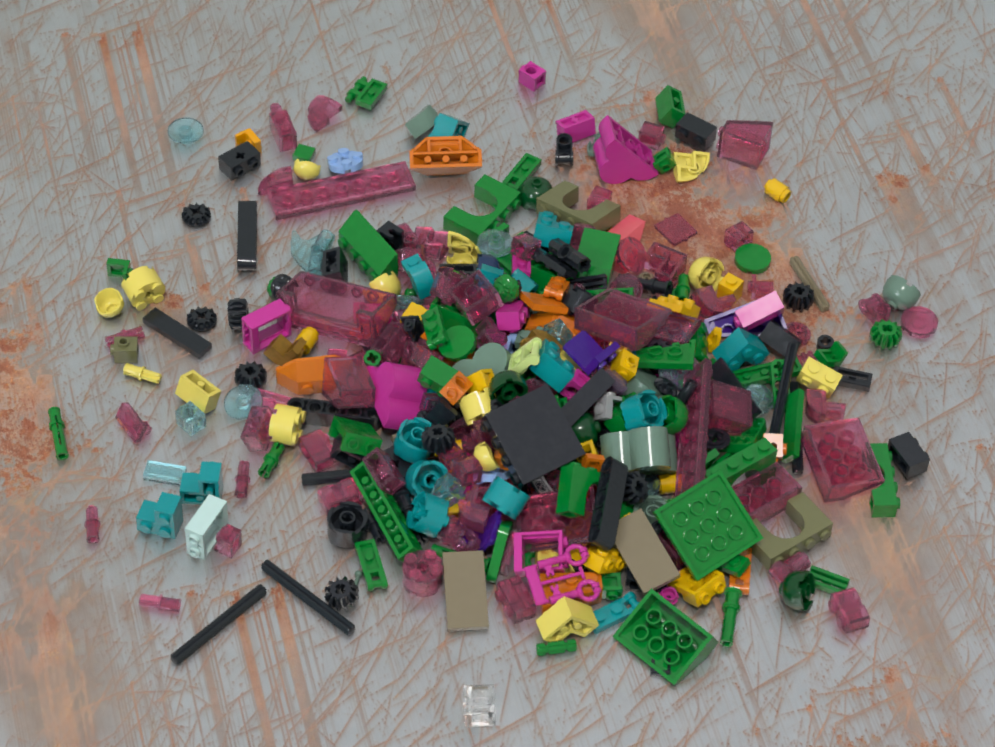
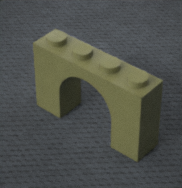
M566 180L536 198L537 214L543 211L552 212L557 216L556 222H568L574 226L573 231L582 235L585 227L606 231L620 221L621 205L607 199L588 210L570 209L569 207L579 202V186Z
M804 492L787 500L785 513L801 530V533L796 537H777L771 534L757 518L753 520L763 539L749 548H752V554L768 571L775 567L779 568L787 560L796 558L806 549L810 550L815 544L822 540H827L832 534L833 522Z

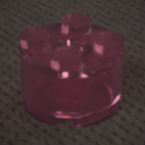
M439 267L429 293L442 299L441 302L445 305L451 306L452 303L464 306L473 285V278L461 270L459 273L453 272L454 268Z
M418 550L405 555L402 565V583L408 593L416 594L417 597L425 598L435 595L438 589L442 587L443 562L434 550Z

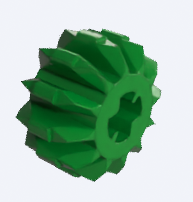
M883 319L880 322L875 321L870 330L871 342L875 343V347L881 346L882 350L884 348L891 350L893 347H897L902 339L901 326H897V322H890V319L888 321Z

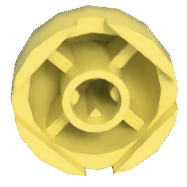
M705 256L696 259L691 264L688 272L691 286L703 294L708 292L714 293L718 289V283L724 278L721 276L722 271H724L722 262L716 258Z
M391 271V275L388 276L387 273L380 275L369 283L370 288L368 290L366 288L363 290L364 295L371 303L391 302L393 306L397 303V298L401 293V283L396 274Z

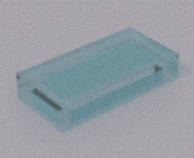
M148 460L143 473V480L180 486L183 472L187 473V467Z

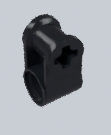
M561 133L556 138L555 166L561 164L573 167L572 137L569 134Z

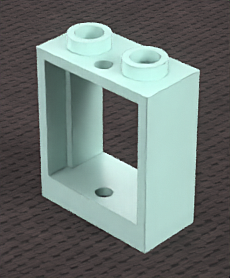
M209 494L185 527L187 553L192 557L205 560L228 528L227 501Z

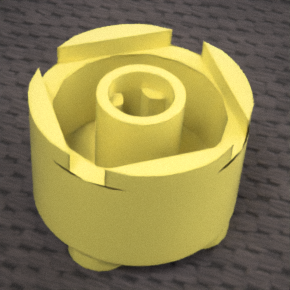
M148 266L138 267L128 274L129 278L127 280L123 279L121 287L129 301L139 311L145 309L148 304L153 302L160 303L164 299L165 285L153 267L152 269L148 268Z
M488 387L483 388L484 392L474 391L459 399L458 403L467 426L475 424L479 426L483 416L491 411Z
M277 403L274 409H277L276 415L272 414L269 425V436H273V438L269 440L274 443L279 442V444L295 446L303 438L304 431L301 430L302 422L304 423L306 419V411H303L300 407Z

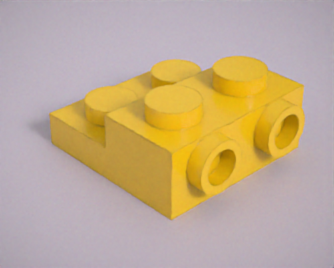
M668 295V297L660 296L657 300L650 298L648 306L664 315L697 322L701 309L695 305V301L687 298L681 301L679 297Z
M595 546L587 548L589 557L583 565L596 573L621 572L624 568L625 561L617 549L611 548L609 551H605ZM579 549L570 551L573 560L578 561L582 559Z
M684 567L679 571L681 577L668 583V587H673L682 594L685 602L697 608L702 604H708L711 597L717 593H723L726 587L724 573L716 569L700 580L695 581L687 567Z

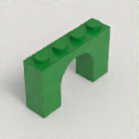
M486 174L475 184L474 197L492 206L495 210L488 215L475 216L453 206L443 217L444 230L456 232L469 238L479 248L484 242L486 243L489 240V233L496 226L507 221L511 214L521 206V192Z
M763 438L703 471L702 480L721 469L731 486L745 473V476L755 487L759 488L773 480L778 450L766 438Z
M571 462L570 465L561 467L556 514L569 518L584 516L587 491L591 485L598 487L600 472H597L598 469L592 467L585 468L582 467L581 463ZM622 502L619 519L630 512L633 513L634 505H627L626 502Z

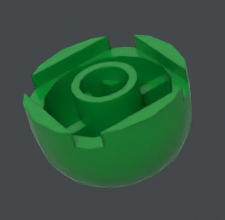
M665 395L661 397L667 409V418L663 421V427L668 428V434L675 435L686 426L689 413L686 405L680 399L671 395Z

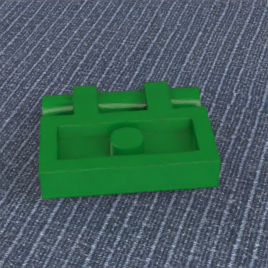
M362 76L361 79L354 83L353 89L347 92L345 101L350 103L352 100H355V105L372 110L388 89V84L373 78L367 82V78Z

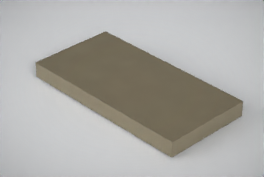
M642 509L619 519L614 544L644 596L651 588L655 591L681 577Z
M483 550L443 552L447 631L489 629Z

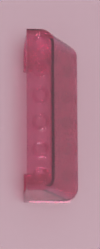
M304 271L297 273L276 292L277 300L281 299L292 310L291 328L303 330L306 327H313L318 331L319 335L365 347H373L379 341L397 306V297L394 293Z

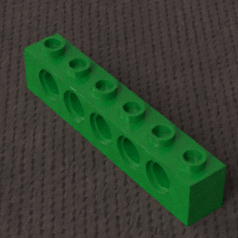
M363 460L350 471V474L396 557L411 567L426 554L412 529L407 527L406 518L377 467Z

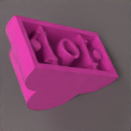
M609 115L604 117L599 124L601 137L593 145V152L601 179L609 184H619L630 178L645 181L657 176L658 171L653 166L655 161L651 149Z
M384 362L379 367L370 365L362 371L361 376L383 428L399 430L404 420L414 419L419 411H423L421 402L426 395L427 388L417 381L423 368Z

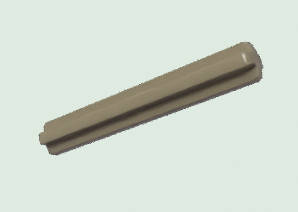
M798 256L791 257L789 263L805 286L810 285V288L814 290V302L820 311H828L830 304Z

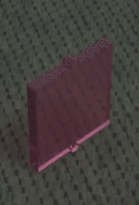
M679 213L669 218H664L663 221L654 225V228L673 246L684 241L687 242L689 238L698 233Z

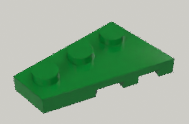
M696 339L689 340V343L686 344L675 342L669 347L662 348L658 345L636 349V356L639 357L637 368L693 370Z

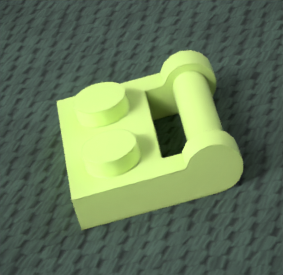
M535 337L511 354L508 370L516 371L522 375L528 369V366L537 365L540 361L539 349L542 348V340Z

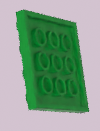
M721 469L653 511L654 516L695 581L700 580L763 539V536Z

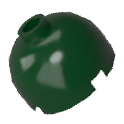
M537 176L524 180L519 187L521 206L528 211L529 208L535 209L534 212H536V198L553 188L551 183L545 178Z
M505 370L494 375L488 387L490 399L494 400L497 398L503 405L527 394L529 390L524 377L513 370Z
M585 412L571 426L580 444L592 439L595 445L598 441V433L602 432L600 422L595 421L594 417L588 412Z
M795 570L784 578L783 583H780L779 594L782 595L783 601L791 609L809 611L813 605L814 600H810L811 594H815L814 575L809 573L810 571Z

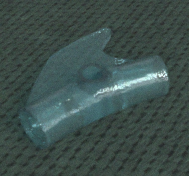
M322 230L314 238L303 240L297 231H292L291 256L307 273L310 279L320 280L323 278V251L331 248L335 241V235L329 230Z

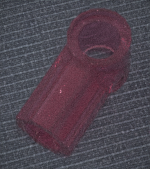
M798 552L784 562L782 560L776 561L770 567L769 574L780 584L783 583L784 578L789 573L795 570H806L810 567L811 562L806 553Z

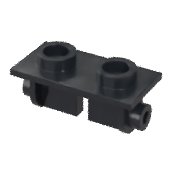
M401 316L403 328L408 333L412 346L415 349H421L424 344L421 335L425 332L419 316Z

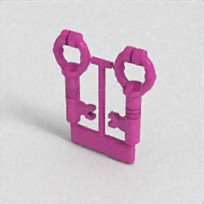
M571 544L562 555L537 561V564L524 568L537 606L549 602L551 605L555 604L564 596L570 599L578 598L587 602H592L598 598L602 592L599 582L585 579L586 577L581 566L589 557L587 547L580 544ZM579 549L582 559L573 561L570 551ZM566 562L572 566H579V572L542 582L536 569L537 567L538 569L544 568L548 578L549 574L554 576V571L551 570L553 565ZM579 575L584 579L577 585L575 590L567 593H561L558 590V584H555V587L551 585L550 589L553 591V596H550L549 600L546 599L542 585ZM591 584L594 595L584 596L582 587Z

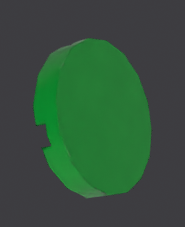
M749 243L740 246L736 250L734 263L742 272L747 273L748 271L752 272V274H760L768 270L771 263V254L764 246Z
M457 325L446 330L449 341L438 345L440 353L446 360L458 362L468 358L467 356L475 351L477 341L470 328Z

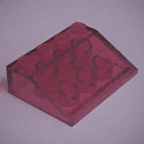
M608 288L575 307L574 329L584 330L599 339H605L610 342L616 341L621 346L627 347L632 351H638L651 341L671 314L672 309Z
M860 418L804 425L801 434V444L824 503L844 500L885 482Z
M593 485L587 491L584 516L569 518L556 514L558 491L529 495L528 502L516 519L518 532L562 530L564 535L568 536L569 546L571 544H589L588 535L596 491ZM558 541L525 543V554L557 549Z

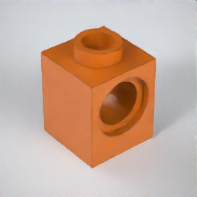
M458 371L439 392L454 405L470 389L473 383Z

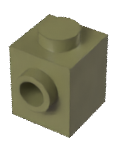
M114 336V344L110 345V355L114 356V362L138 364V337Z

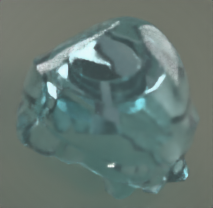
M753 383L745 387L762 412L759 415L762 416L773 408L772 392L765 385Z

